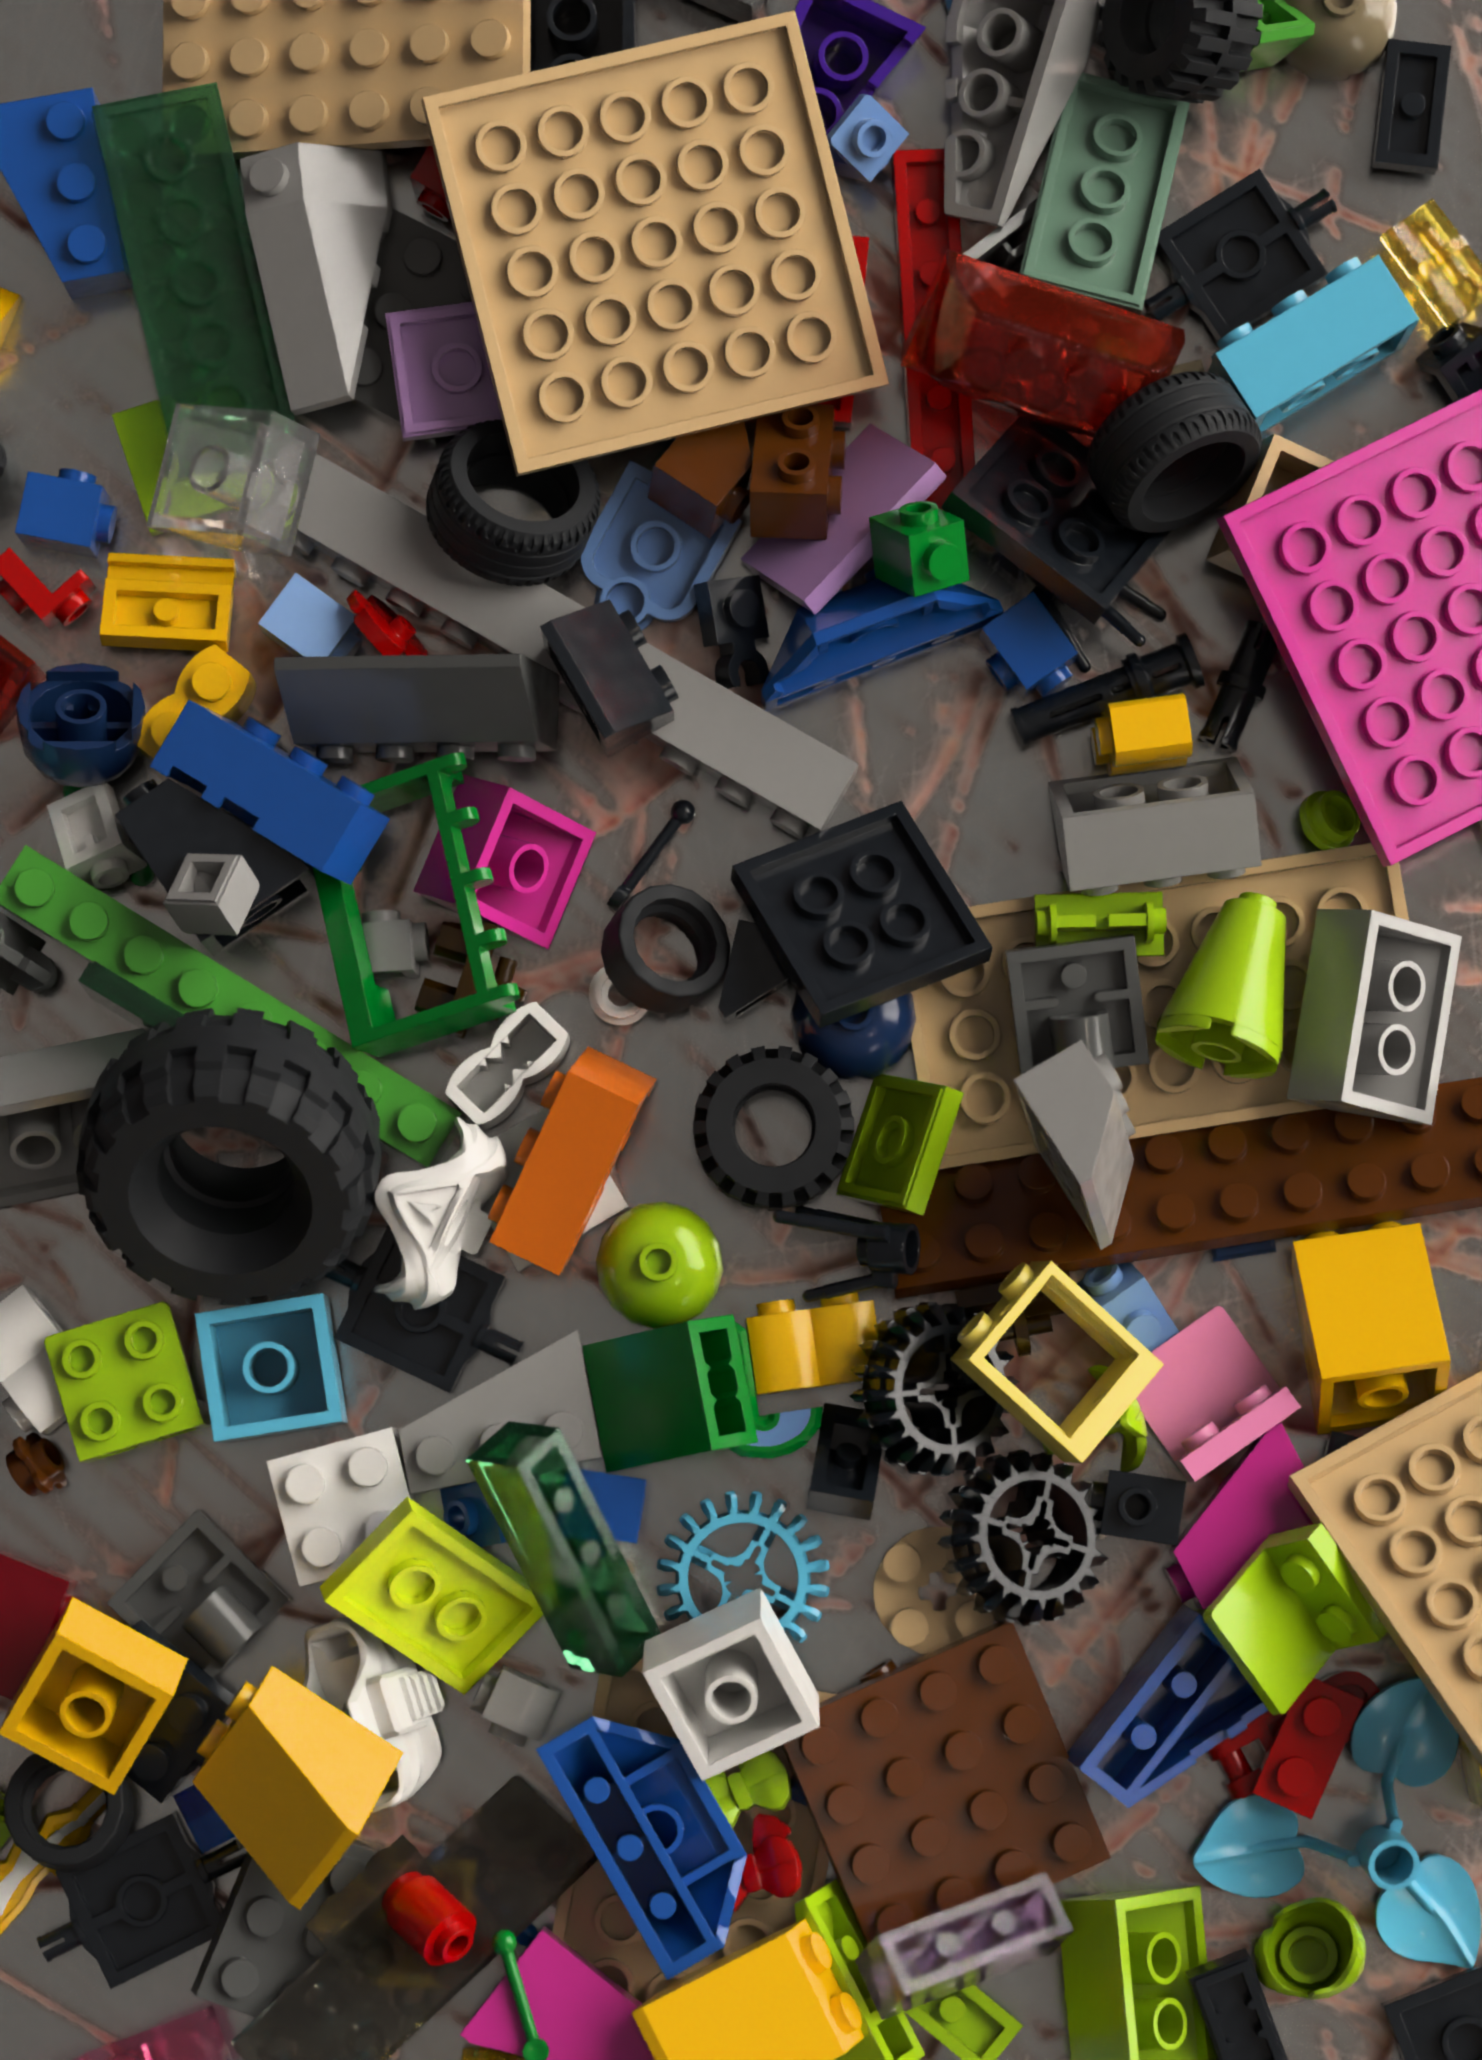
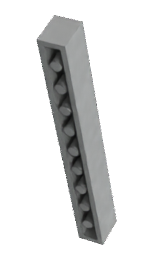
M306 449L269 511L273 524L280 528L276 534L280 541L307 556L313 548L334 559L330 567L334 572L358 586L363 587L367 579L385 588L389 591L385 600L414 618H418L423 610L444 622L440 632L468 649L473 650L475 644L479 642L498 654H522L559 674L544 647L540 626L550 620L586 607L544 583L539 585L533 584L532 586H511L486 580L458 565L457 562L453 561L443 551V548L438 545L437 540L432 535L433 532L430 531L427 516L312 450ZM646 643L638 648L650 670L658 665L662 666L679 697L670 703L674 710V721L644 737L663 748L659 756L663 761L690 776L698 768L716 778L718 782L714 789L741 806L747 807L750 801L754 800L773 811V814L769 820L777 827L797 838L802 839L806 831L816 834L825 829L858 771V763L654 646ZM560 675L559 702L581 712Z

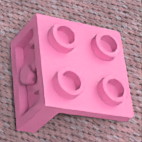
M1221 1306L1214 1307L1151 1352L1164 1365L1136 1398L1146 1423L1189 1483L1199 1480L1301 1408L1287 1386L1280 1388L1230 1316Z

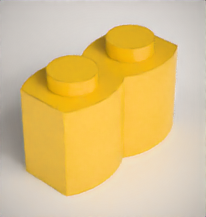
M216 644L203 649L188 662L181 672L176 684L175 694L163 698L146 713L143 718L141 737L137 746L143 755L153 761L188 700L237 722L248 710L254 699L257 689L256 681L246 668Z
M1184 693L1106 703L1105 713H1102L1101 717L1095 718V727L1090 729L1095 765L1106 764L1109 776L1183 767L1187 764V757L1192 756L1193 742L1187 701Z
M858 1292L830 1299L820 1300L821 1307L797 1311L794 1299L756 1304L758 1316L745 1318L756 1396L863 1381V1378L858 1377L851 1369L858 1364H867L869 1360L859 1345L867 1340H878L874 1327L877 1324L874 1300L859 1302Z

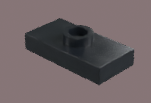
M1246 1948L1185 1971L1217 2060H1288L1254 1965Z

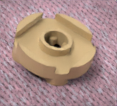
M948 1527L921 1528L903 1536L886 1552L873 1581L874 1606L880 1622L898 1643L924 1655L992 1625L995 1620L994 1610L983 1614L973 1610L976 1593L968 1596H961L956 1593V1596L946 1598L945 1610L934 1611L931 1600H920L919 1587L929 1584V1574L941 1572L943 1581L945 1583H955L956 1589L963 1578L961 1572L948 1573L942 1570L949 1560L954 1559L952 1548L945 1549L937 1544L941 1537L952 1535V1528Z

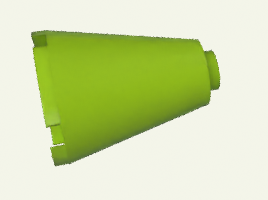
M1243 892L1239 895V898L1228 899L1222 905L1157 1022L1156 1044L1171 1057L1199 1069L1203 1068L1205 1058L1224 1063L1223 1075L1235 1078L1259 1079L1273 1076L1276 1073L1283 1052L1286 917L1280 910L1276 909L1277 903L1270 897L1254 892Z

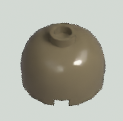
M1284 0L1288 5L1298 9L1315 22L1314 35L1284 57L1291 67L1312 79L1338 82L1349 79L1350 75L1359 74L1367 68L1369 70L1380 61L1387 48L1388 40L1394 37L1398 13L1396 0Z

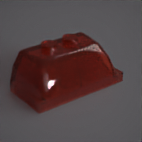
M947 249L901 351L900 366L927 374L943 387L1025 419L1093 438L1102 422L1119 404L1143 387L1170 376L1185 345V330Z

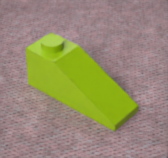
M837 1879L826 1883L796 1902V1922L806 1918L812 1932H817L824 1939L832 1957L831 1970L842 1992L849 1993L856 2002L862 2018L860 2029L864 2038L847 2053L834 2060H919L925 2056L881 1966H877Z

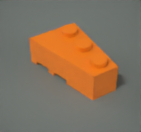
M589 1046L568 1070L567 1074L556 1070L540 1103L541 1106L550 1110L542 1129L538 1131L530 1127L515 1156L514 1162L523 1166L514 1188L506 1184L502 1186L488 1215L489 1220L498 1223L489 1242L559 1276L573 1255L603 1193L604 1185L620 1151H623L631 1135L630 1129L646 1097L650 1096L657 1079Z

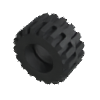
M1105 0L1104 7L1100 6L1099 20L1102 21V31L1099 33L1100 47L1106 48L1104 62L1108 70L1115 71L1114 79L1121 86L1129 87L1131 92L1189 103L1203 104L1204 100L1213 102L1222 97L1224 89L1232 90L1239 82V72L1241 70L1247 71L1253 60L1250 53L1253 45L1258 46L1261 32H1257L1256 27H1258V20L1263 18V4H1259L1257 0Z
M765 1046L751 1048L749 1053L741 1056L736 1054L726 1060V1064L720 1070L714 1071L708 1078L707 1084L703 1092L699 1094L695 1106L693 1136L702 1168L708 1178H711L718 1186V1189L726 1196H731L740 1201L742 1205L754 1209L755 1207L767 1208L768 1211H777L792 1206L799 1207L809 1203V1200L817 1195H822L831 1187V1184L838 1175L841 1174L852 1147L854 1117L852 1116L851 1101L847 1091H844L836 1074L830 1068L826 1069L818 1062V1058L807 1052L804 1055L792 1051L793 1047L779 1046L778 1049H765ZM780 1091L792 1095L804 1105L811 1119L812 1134L807 1148L796 1160L786 1165L774 1167L756 1163L742 1151L736 1139L735 1123L740 1109L750 1098L762 1092Z

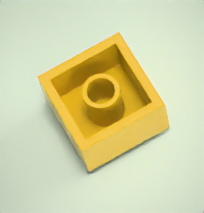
M72 1597L15 1694L0 1727V1735L115 1795L173 1698L188 1659Z

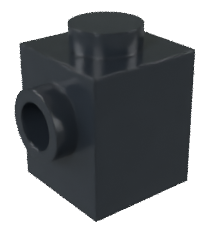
M1105 1470L1104 1482L1092 1481L1088 1502L1090 1507H1102L1097 1516L1093 1517V1520L1098 1521L1097 1528L1100 1527V1534L1177 1546L1187 1481Z

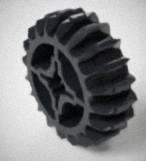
M920 1302L919 1305H915V1308L902 1307L897 1311H893V1320H882L879 1324L874 1325L878 1340H867L859 1345L869 1360L867 1364H858L851 1369L854 1374L863 1378V1388L857 1389L849 1397L856 1402H864L865 1411L854 1422L861 1427H874L867 1445L872 1446L874 1449L885 1450L884 1461L893 1466H904L905 1471L913 1475L931 1473L932 1476L945 1477L954 1474V1470L967 1471L972 1467H976V1457H987L989 1454L995 1453L991 1437H1002L1010 1433L1000 1419L1002 1413L1009 1412L951 1360L952 1356L962 1346L957 1341L959 1333L977 1313H965L964 1307H959L955 1303H944L941 1306L937 1302ZM999 1339L984 1358L1015 1386L1019 1381L1012 1376H1005L1004 1367L1014 1356L1007 1351H995L1000 1341ZM934 1384H949L948 1389L935 1390V1394H920L921 1389L934 1388ZM905 1406L908 1408V1410H909L910 1413H911L912 1422H911V1420H910V1418H909V1416H908V1414H907V1411H906V1409H905Z
M1025 1450L1009 1452L1006 1457L997 1454L987 1457L983 1461V1468L981 1466L973 1467L963 1474L966 1486L953 1487L947 1493L958 1509L945 1510L939 1516L945 1524L952 1527V1535L941 1537L937 1544L945 1549L952 1548L954 1559L949 1560L942 1570L948 1573L961 1572L963 1578L958 1584L955 1593L961 1596L976 1593L974 1611L983 1614L994 1610L995 1621L1002 1624L1013 1623L1017 1619L1018 1623L1022 1626L1038 1625L1042 1619L1046 1622L1061 1619L1065 1615L1064 1608L1072 1609L1079 1607L1085 1602L1081 1590L1093 1589L1095 1585L1100 1583L1090 1567L1103 1565L1109 1559L1102 1552L1095 1549L1096 1541L1103 1540L1107 1536L1100 1534V1527L1095 1528L1093 1517L1097 1516L1102 1507H1090L1084 1499L1092 1483H1088L1085 1480L1071 1483L1074 1466L1067 1463L1053 1466L1052 1455H1047L1044 1452L1033 1454L1032 1457ZM1010 1487H1018L1016 1499L1009 1502L1005 1516L990 1517L992 1509L1000 1496ZM1020 1527L1023 1529L1020 1533L1010 1530ZM1026 1534L1027 1541L1022 1542L1020 1535ZM1027 1543L1037 1545V1547L1025 1548L1024 1546ZM990 1549L992 1550V1552H993V1554H994L995 1561H994V1559H993V1557H992V1554H991ZM1056 1558L1055 1566L1048 1578L1036 1589L1030 1590L1032 1575L1039 1574L1043 1560Z

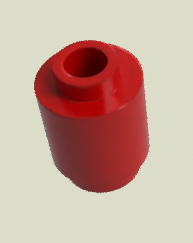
M416 1871L408 1872L398 1877L385 1892L382 1908L387 1914L388 1925L429 1965L441 1966L458 1961L470 1950L476 1931V1918L436 1878L430 1875H422Z

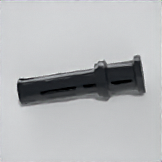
M1184 632L1176 635L1175 643L1145 655L1138 656L1135 652L1125 655L1126 659L1121 660L1122 667L1069 686L1021 707L1011 708L1010 712L1023 746L1025 747L1030 745V742L1101 716L1102 713H1105L1106 703L1158 697L1190 684L1196 689L1205 686L1199 662L1187 634ZM1178 663L1176 669L1152 677L1154 672ZM1128 683V688L1112 693L1113 688ZM1100 694V698L1049 717L1050 712Z

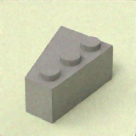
M579 1330L570 1333L399 1429L410 1494H419L491 1478L602 1459L603 1453Z

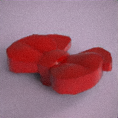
M355 589L346 598L350 609L356 613L354 623L383 656L428 655V651L415 636L416 630L412 624L403 616L397 615L382 600L374 595L366 599Z
M758 1813L753 1819L752 1843L754 1854H747L733 1912L740 1908L750 1892H759L764 1889L778 1898H791L801 1887V1860L792 1841L786 1839V1837L792 1834V1830L777 1816Z

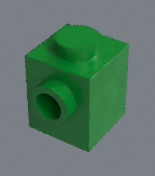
M929 501L908 503L899 509L869 517L875 578L913 597L970 581L963 519L938 508L936 503Z

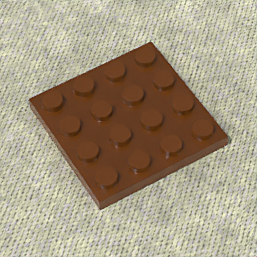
M997 1622L820 1702V1727L781 1745L842 1891L877 1966L1111 1858L1074 1767L1068 1761L1069 1755L1013 1623L1002 1624Z

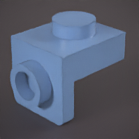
M860 94L827 134L836 173L839 176L870 183L886 167L895 151L909 135L871 95Z
M1131 1262L1091 1268L1085 1274L1084 1279L1077 1283L1080 1288L1150 1352L1179 1333V1330L1145 1277Z

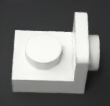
M108 783L84 787L47 805L65 869L98 890L116 887L124 883L131 874L147 866L146 860L138 848L129 841L127 832L115 816L120 809L114 789Z

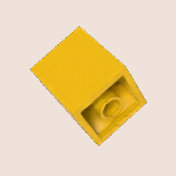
M1389 1221L1373 1225L1366 1231L1345 1234L1325 1231L1313 1233L1304 1240L1293 1241L1291 1273L1317 1435L1326 1434L1330 1431L1340 1432L1381 1426L1447 1390L1451 1359L1421 1223L1402 1225L1399 1222Z
M272 1666L257 1687L247 1681L242 1685L224 1713L232 1719L229 1725L218 1719L209 1730L196 1751L206 1759L192 1782L287 1902L300 1910L359 1835L403 1752Z
M806 1918L674 1980L631 2012L654 2060H834L847 2053L864 2038L860 2029L862 2018L859 2008L849 1993L842 1992L831 1970L832 1957L830 1950L821 1935L817 1932H812Z

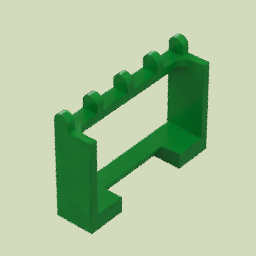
M461 752L441 756L370 781L361 786L375 795L370 806L379 812H384L430 795L432 796L476 989L475 994L396 1020L389 990L375 985L353 882L351 885L313 867L352 1048L379 1058L517 1012L514 1001L520 998L518 984L507 983L497 985L489 950L508 943L505 929L494 928L484 931L475 890L494 882L492 871L489 867L470 870L461 832L462 829L480 822L478 810L476 807H464L456 810L452 788L464 784L462 771L468 767L465 754Z

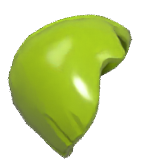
M1313 1897L1289 1904L1275 1915L1272 1926L1264 1930L1258 1942L1255 1943L1256 1974L1259 1981L1265 1987L1278 1993L1309 2000L1330 1998L1356 1983L1364 1970L1366 1942L1361 1928L1350 1910L1334 1899Z

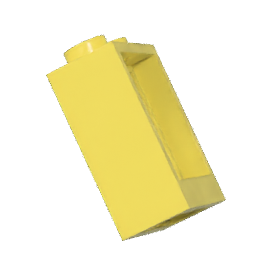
M1032 1261L1029 1266L1023 1262L1015 1267L999 1286L998 1291L1003 1297L988 1315L984 1311L978 1313L959 1333L957 1341L962 1346L952 1356L951 1360L1061 1461L1083 1463L1164 1364L1052 1261ZM1039 1291L1044 1293L1115 1359L1060 1426L1051 1420L984 1358Z

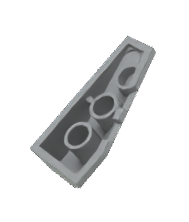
M952 0L946 20V44L951 46V78L945 79V100L951 103L950 136L945 140L944 214L952 218L1004 228L1086 66L1100 21V6L1104 7L1098 0Z
M296 142L241 158L240 165L245 213L290 410L297 416L352 401L355 397L368 334V327L364 324L370 290L371 288H377L381 268L376 264L382 232H389L392 217L386 155L382 151Z

